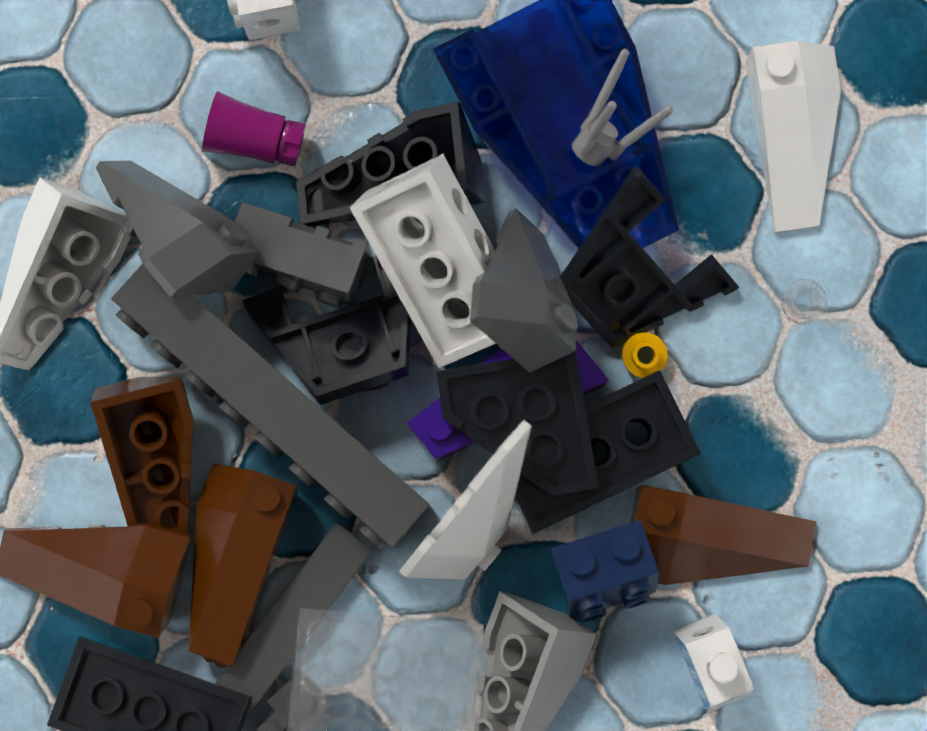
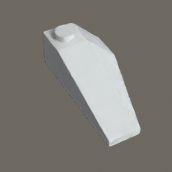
M791 41L753 47L745 64L773 232L776 234L817 228L820 226L841 94L834 46L804 41Z
M525 420L521 422L468 485V488L446 512L434 530L419 545L399 571L404 577L465 580L476 566L485 571L502 550L495 544L507 531L531 430L529 423Z

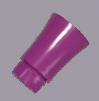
M217 91L205 127L202 152L230 154L272 164L277 161L285 165L296 166L306 125L297 121L286 120L284 115L251 106Z

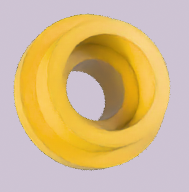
M647 332L637 333L625 342L622 349V361L625 368L631 374L644 378L664 368L667 362V348L658 336ZM644 346L649 347L653 352V358L647 364L641 363L637 356L639 349Z

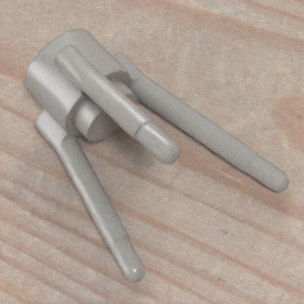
M623 49L620 52L589 116L580 126L582 131L572 143V149L576 156L591 166H600L607 157L617 160L627 147L673 112L671 106H666L620 141L616 140L618 131L609 122L612 113L616 109V103L610 101L605 109L604 106L629 57L627 49Z

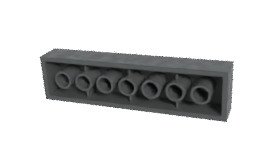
M142 264L111 298L121 308L116 313V316L143 339L150 333L155 338L150 346L176 368H179L184 363L190 369L185 374V377L204 394L212 398L218 393L225 399L219 407L239 425L241 424L246 428L251 422L260 431L254 438L274 456L276 455L280 458L285 452L292 458L294 462L289 469L308 486L314 488L320 483L326 488L329 493L324 500L343 517L348 519L354 513L360 518L364 524L359 531L377 547L382 549L388 543L391 547L396 548L430 510L431 505L195 297L170 298Z

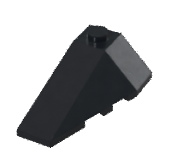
M454 102L415 111L403 118L404 123L383 135L378 133L367 139L368 144L346 157L340 155L296 181L300 224L311 226L356 221L350 207L366 191L442 154L445 156L470 205L486 202L481 157L461 104Z

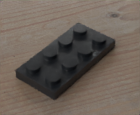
M79 637L47 726L61 731H241L253 697L91 639Z

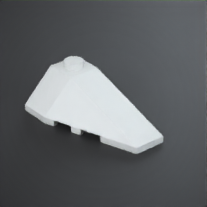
M41 177L39 178L20 223L0 301L1 364L29 371L63 331V322L79 302L84 305L93 295L89 290L107 270L111 273L118 265L131 238V235H128L124 227V223L128 219L126 213L78 190Z

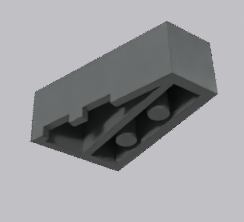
M242 202L235 222L247 231L249 240L260 251L244 273L245 275L256 277L258 271L275 277L274 285L294 293H299L300 287L317 293L315 298L317 301L334 308L341 309L343 303L355 304L370 265L371 257H373L368 241L355 238L354 242L351 243L331 235L332 231L321 226H317L314 229L295 222V219Z

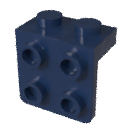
M641 520L551 548V554L566 596L567 614L574 619L580 618L581 623L602 618L607 614L606 609L623 604L625 609L641 606L651 600L649 595L656 592L659 570Z

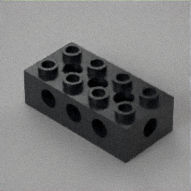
M660 370L585 405L590 440L602 444L607 454L604 464L595 466L599 489L551 497L520 475L514 501L531 535L701 454ZM637 422L645 427L647 440L644 445H633L626 439L625 427L627 423Z

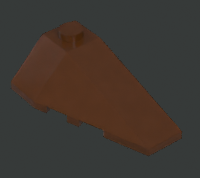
M137 377L95 388L90 404L127 526L136 523H149L188 534L194 418L182 377Z
M218 464L212 465L196 506L189 652L233 667L298 499L296 485L254 470Z
M640 485L636 488L630 521L632 523L641 520L659 570L657 584L662 585L808 567L816 521L645 485Z
M136 523L126 527L90 525L88 528L62 529L59 526L6 528L3 532L0 546V576L113 626L159 638L173 616L192 535L149 523Z

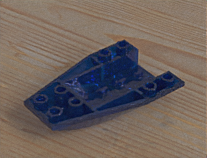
M538 0L477 32L471 29L433 48V52L473 130L577 249L580 248L630 171L638 166L666 201L629 233L642 248H645L678 231L679 226L655 127L627 147L617 160L607 157L600 166H591L583 162L572 149L573 141L582 131L580 126L589 116L614 63L623 49L629 51V57L604 106L605 109L610 101L616 103V109L609 119V122L618 131L616 140L620 141L652 116L636 47L612 0Z

